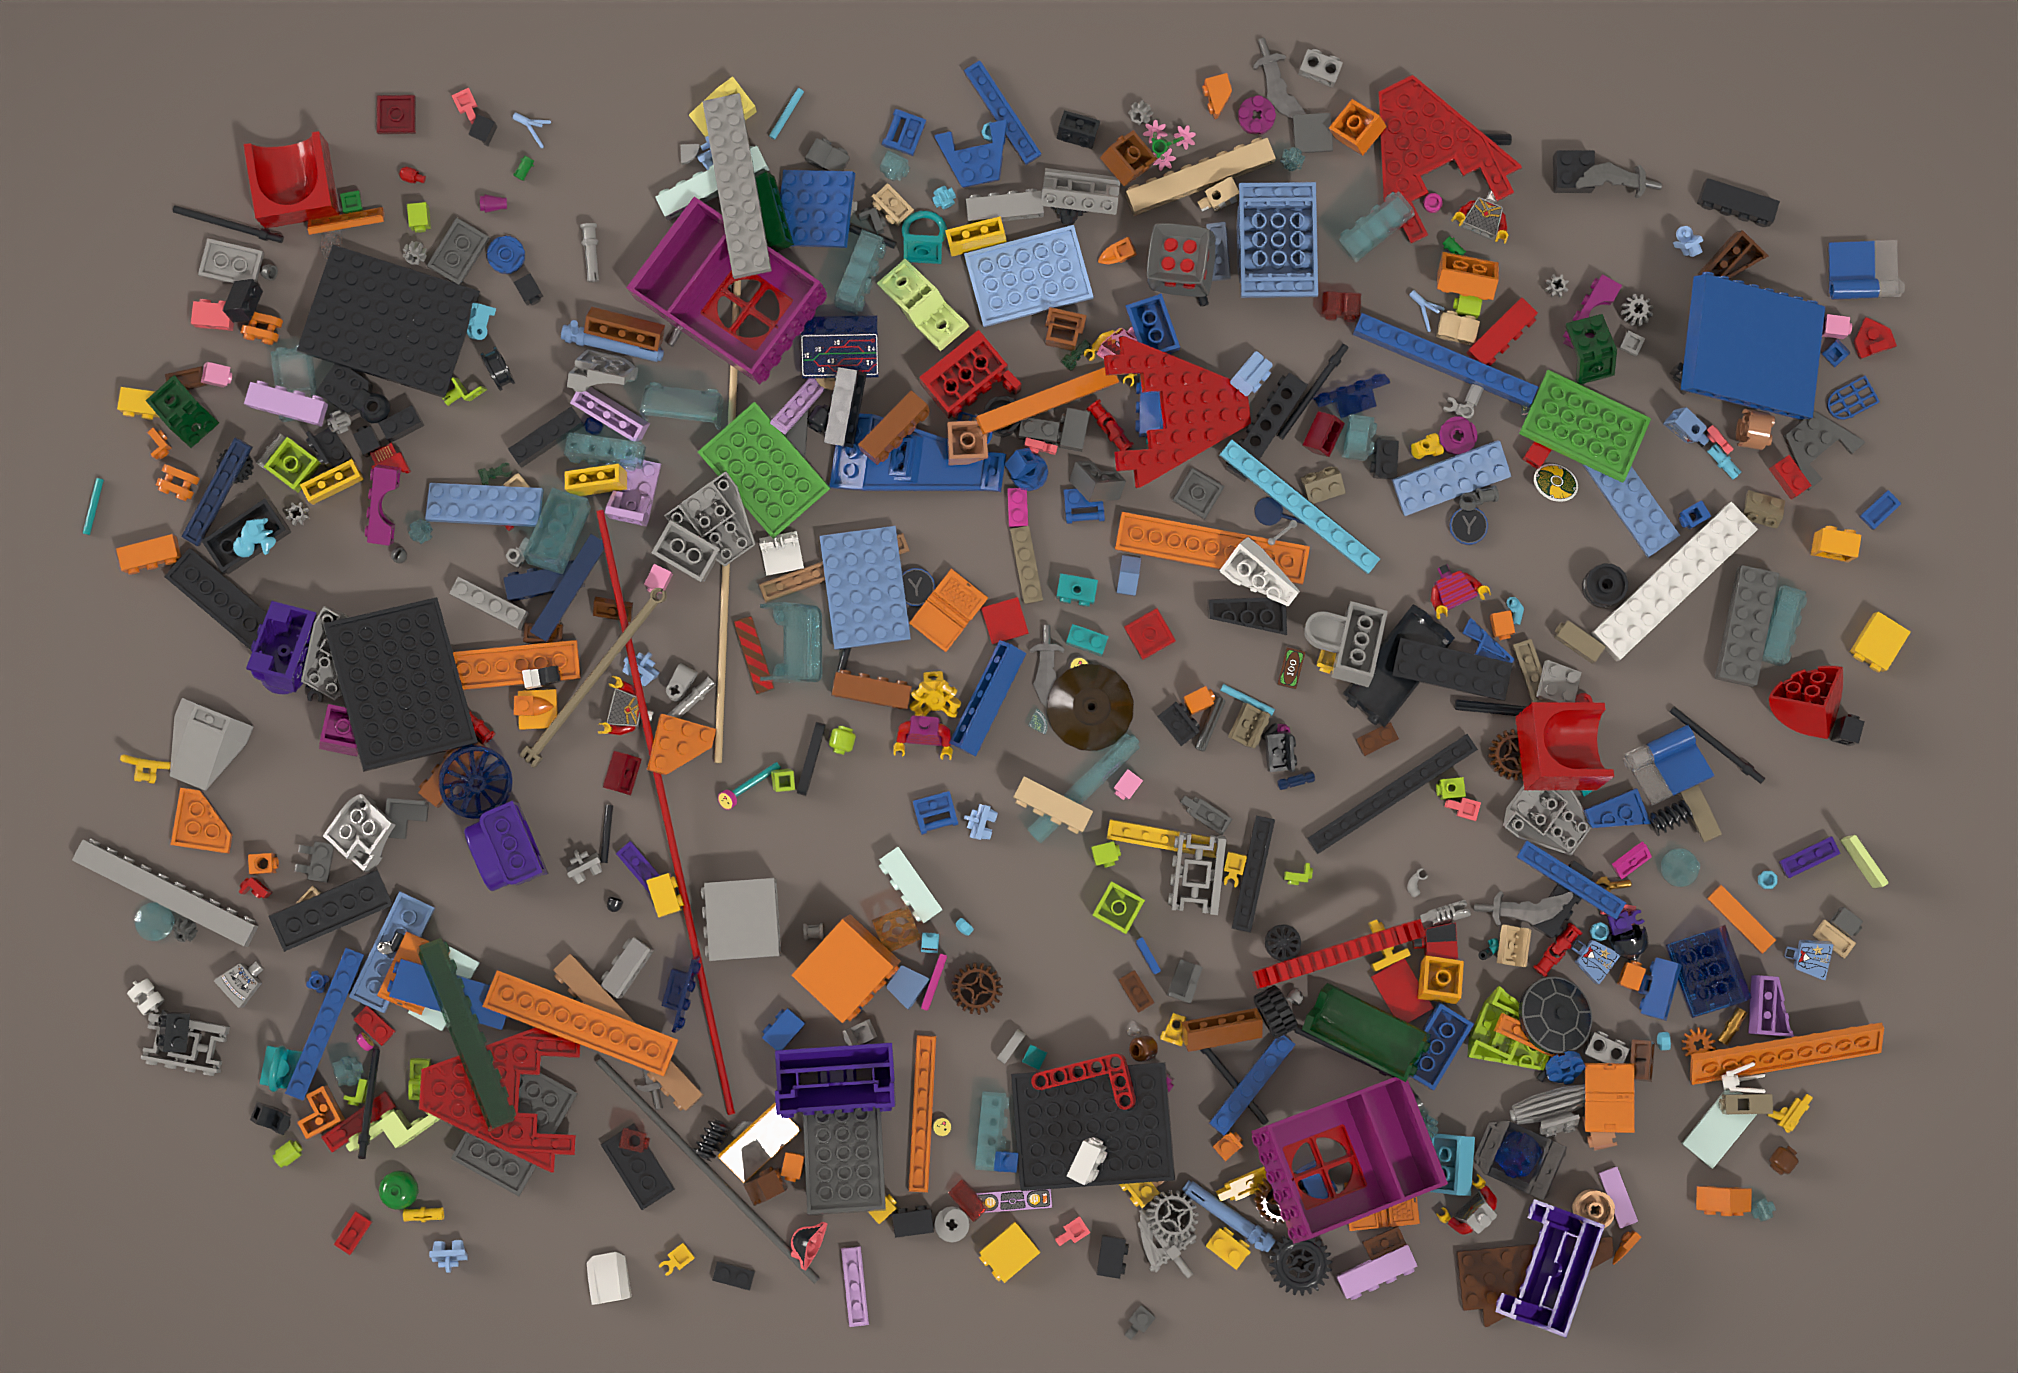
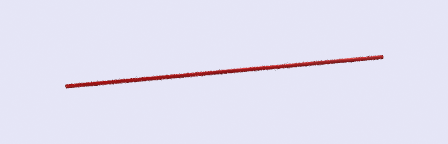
M604 510L596 511L623 633L629 626ZM631 637L625 646L650 756L654 738ZM653 772L679 894L684 904L682 908L727 1114L732 1115L735 1114L662 775Z

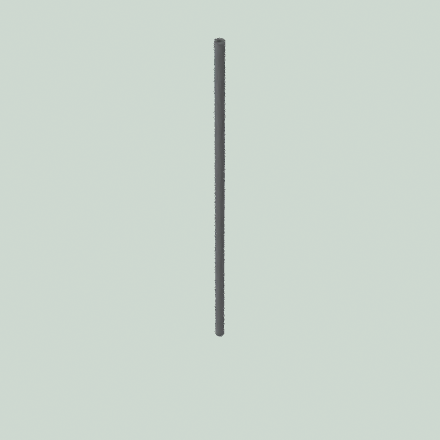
M602 1058L596 1062L814 1284L820 1279L809 1267L806 1271L801 1268L800 1260L791 1256L792 1250Z

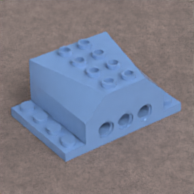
M1316 182L1239 183L1237 269L1239 283H1241V298L1318 297Z

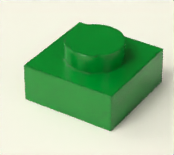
M359 190L340 194L343 213L363 210Z

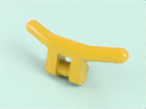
M125 754L120 756L122 762L136 765L134 781L138 782L144 780L147 783L154 784L156 781V770H170L171 762L141 759ZM143 767L149 768L148 773H143Z

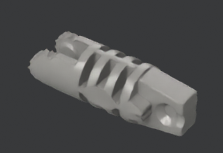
M1466 900L1448 904V906L1445 905L1429 910L1427 913L1420 915V919L1424 927L1438 926L1442 923L1445 924L1452 920L1455 921L1471 915V912L1468 909H1463L1467 906Z

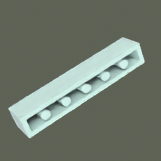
M750 146L755 176L769 171L758 146ZM714 165L710 166L709 170L705 172L701 171L694 174L693 178L687 181L682 180L670 190L664 189L659 192L656 200L668 221L681 215L693 197L705 203L719 196Z

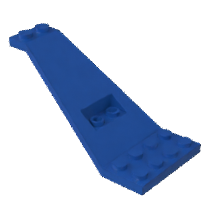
M859 414L853 448L835 445L829 486L833 489L1001 492L1006 454L988 452V459L968 465H948L947 439L916 428L912 434H907L903 438L901 445L896 449L894 448L884 462L876 465L860 451L858 445L883 419V417L874 414Z

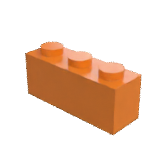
M173 534L116 548L121 571L128 573V575L137 574L140 572V569L147 568V570L156 569L159 564L163 563L165 565L175 564L182 557L177 537Z

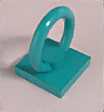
M918 211L905 219L902 225L904 259L914 263L942 264V242L946 237L945 230H947L946 223L942 217L931 211ZM928 218L938 224L939 235H911L909 227L917 219Z
M267 1046L259 1084L269 1086L272 1092H276L280 1088L287 1089L302 1052L286 1049L285 1046Z

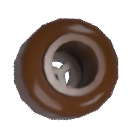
M1151 1036L1136 1037L1130 1043L1129 1052L1135 1061H1149L1156 1057L1158 1045Z
M1779 1146L1769 1158L1770 1167L1780 1175L1790 1174L1799 1163L1796 1157L1797 1152L1790 1146L1786 1148Z

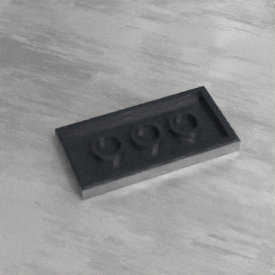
M634 1123L601 1144L641 1210L675 1190Z

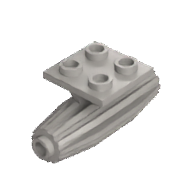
M1585 1084L1561 1087L1536 1094L1512 1105V1110H1509L1512 1122L1516 1121L1517 1124L1541 1122L1539 1135L1548 1139L1557 1136L1556 1133L1562 1131L1564 1133L1575 1131L1580 1117L1579 1114L1574 1116L1572 1112L1585 1107Z

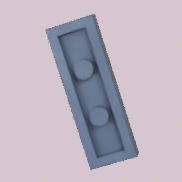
M1226 222L1206 224L1207 229L1212 230L1216 238L1212 281L1231 279Z

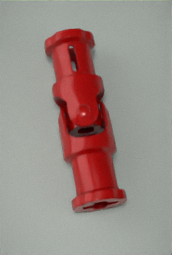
M1100 399L1086 409L1092 413L1097 420L1098 426L1108 435V439L1114 442L1120 451H1128L1134 445L1124 435V430L1118 426L1112 414L1107 412L1101 405Z
M1570 922L1567 924L1566 930L1556 937V942L1552 943L1543 953V958L1539 963L1533 966L1545 978L1548 976L1549 970L1560 962L1566 950L1572 947V943L1577 936L1582 935V932ZM1551 950L1553 954L1559 956V958H1555L1554 956H1552L1549 953V951Z

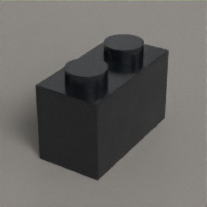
M254 279L234 281L222 311L233 323L251 320L263 290Z
M413 405L378 423L390 443L425 426Z
M1853 714L1836 719L1831 741L1846 746L1859 744L1865 721L1859 720L1860 717Z
M927 1205L915 1206V1210L908 1211L907 1208L896 1209V1213H892L895 1238L934 1233L931 1208H927Z
M1102 1235L1097 1275L1120 1279L1121 1274H1125L1126 1263H1123V1257L1128 1255L1129 1244L1126 1243L1125 1238Z

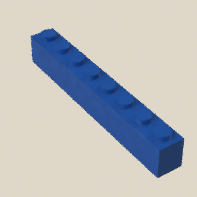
M345 948L285 1094L304 1100L364 954Z

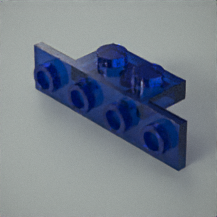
M1375 374L1370 379L1358 380L1349 386H1340L1335 391L1329 393H1320L1313 400L1318 407L1336 402L1340 418H1344L1376 407L1373 389L1389 384L1390 380L1385 374Z
M699 956L692 958L688 973L675 968L671 970L662 1006L677 1011L672 1028L673 1033L683 1029L686 1018H684L685 1010L688 1011L690 1007V992H693L696 986V981H694L695 974H698L701 968Z

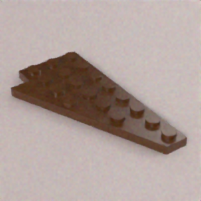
M1611 1236L1601 1237L1590 1270L1614 1257ZM1537 1244L1456 1251L1463 1311L1482 1309L1484 1327H1489L1507 1317L1495 1312L1497 1300L1502 1293L1519 1298L1520 1287L1525 1281L1526 1270L1531 1264L1532 1253Z

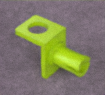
M453 377L451 380L455 388L447 392L446 398L442 399H445L444 402L447 406L460 397L466 401H472L484 393L487 388L479 386L468 394L460 379Z

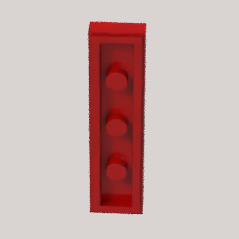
M386 1091L377 1096L373 1101L371 1123L381 1119L380 1116L385 1112L397 1107ZM365 1106L321 1136L332 1153L349 1142L348 1139L361 1132Z

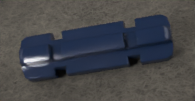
M1311 771L1305 773V775L1300 774L1288 777L1287 779H1280L1277 781L1280 790H1284L1288 787L1303 785L1305 782H1314L1315 775Z

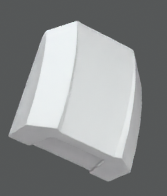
M612 1252L590 1258L587 1262V1273L592 1305L632 1297L626 1257L624 1255Z

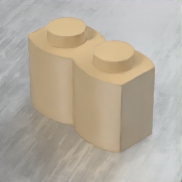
M1454 311L1443 312L1440 316L1436 337L1473 346L1480 321H1477L1476 317L1470 315L1460 317Z

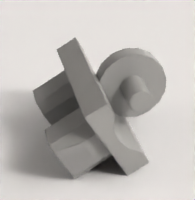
M578 850L573 851L575 857L569 859L573 865L566 868L569 878L572 877L577 884L586 880L583 871L588 868L593 875L602 872L600 857L597 852L589 856L587 851L581 854Z

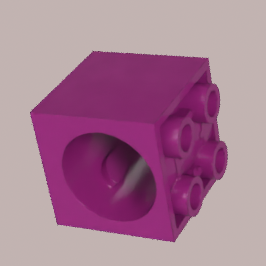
M328 704L319 749L357 757L358 751L346 707Z

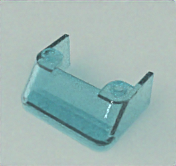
M650 382V385L645 386L640 414L646 421H649L650 415L712 422L716 429H720L724 399L722 394L718 393L716 389L700 391L661 386V383Z
M788 602L760 604V608L772 609L775 623L779 626H784V664H777L774 667L773 676L760 677V681L777 683H812L820 681L822 677V613L820 608L813 605Z

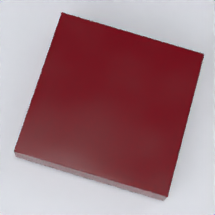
M377 95V134H416V96Z

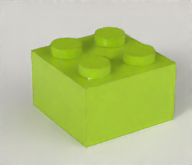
M286 437L264 468L299 493L302 489L300 484L308 481L321 463L290 438Z
M1111 881L1092 916L1127 934L1145 900Z

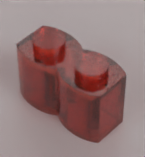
M1323 292L1321 317H1325L1327 321H1336L1337 318H1344L1346 322H1355L1356 319L1360 318L1361 294Z

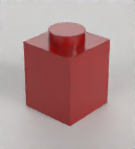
M1534 441L1522 460L1535 469H1539L1552 449Z

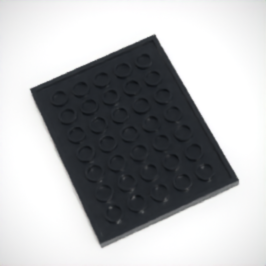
M332 245L297 347V352L446 398L467 334L472 304L477 303L480 291Z
M437 597L323 624L363 772L478 743Z
M1166 1062L1128 1065L1136 1102L1132 1108L1127 1110L1120 1109L1116 1104L1109 1073L1044 1090L1035 1089L1031 1083L1034 1074L1039 1072L1011 1074L1020 1190L1031 1191L1175 1180ZM1095 1067L1093 1069L1096 1072H1100L1102 1067ZM1075 1069V1075L1081 1077L1083 1069ZM1058 1071L1056 1079L1062 1082L1065 1075L1062 1071ZM1040 1075L1037 1082L1040 1086H1044L1046 1079ZM1118 1076L1117 1084L1123 1087L1126 1080L1123 1076ZM1123 1095L1121 1098L1122 1104L1128 1106L1131 1102L1130 1097ZM1095 1137L1103 1141L1102 1145L1106 1146L1105 1152H1107V1156L1104 1162L1100 1163L1097 1167L1099 1173L1096 1179L1083 1185L1067 1177V1174L1082 1142Z

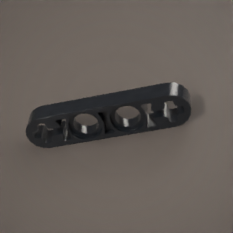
M816 722L797 789V794L806 796L808 793L826 727L824 723Z

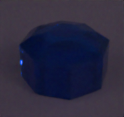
M593 417L587 418L584 423L586 432L593 436L600 434L604 428L603 423Z

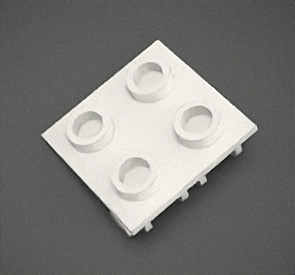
M797 531L779 534L774 539L771 536L759 538L766 576L804 568Z

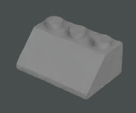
M670 520L654 547L652 554L698 581L703 582L713 568L720 548Z
M633 937L632 940L628 938L622 947L625 950L621 956L617 955L611 963L614 965L611 971H606L601 978V981H603L601 986L616 998L624 996L654 952L651 947L636 937Z

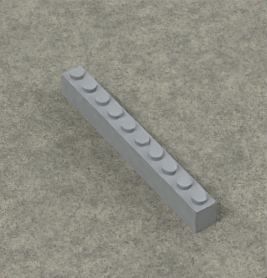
M92 838L89 841L82 840L72 861L242 946H249L258 928V925L254 924V919L248 916L242 918L237 915L238 911L230 907L224 909L220 907V902L212 898L208 901L202 898L204 894L196 890L190 892L185 889L186 885L178 881L174 884L168 881V876L162 873L156 875L151 872L152 868L144 864L138 866L134 864V859L126 855L122 858L117 855L118 851L110 847L104 849L100 847V842Z

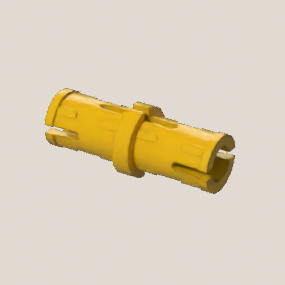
M421 1207V1209H404L403 1220L404 1222L444 1220V1208Z

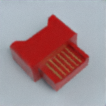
M392 443L370 453L375 465L371 466L372 469L377 465L400 467L401 472L406 474L411 472L401 452L397 453Z

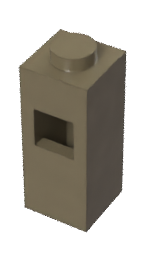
M1569 620L1564 624L1561 622L1555 630L1557 633L1554 637L1591 664L1597 661L1606 648L1605 645Z
M1722 1094V1099H1719V1109L1722 1110V1114L1726 1115L1773 1114L1772 1094Z

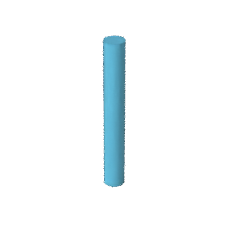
M797 88L771 131L770 138L774 140L777 138L803 95L804 91Z
M1223 684L1220 690L1261 711L1268 712L1271 716L1275 711L1274 708Z

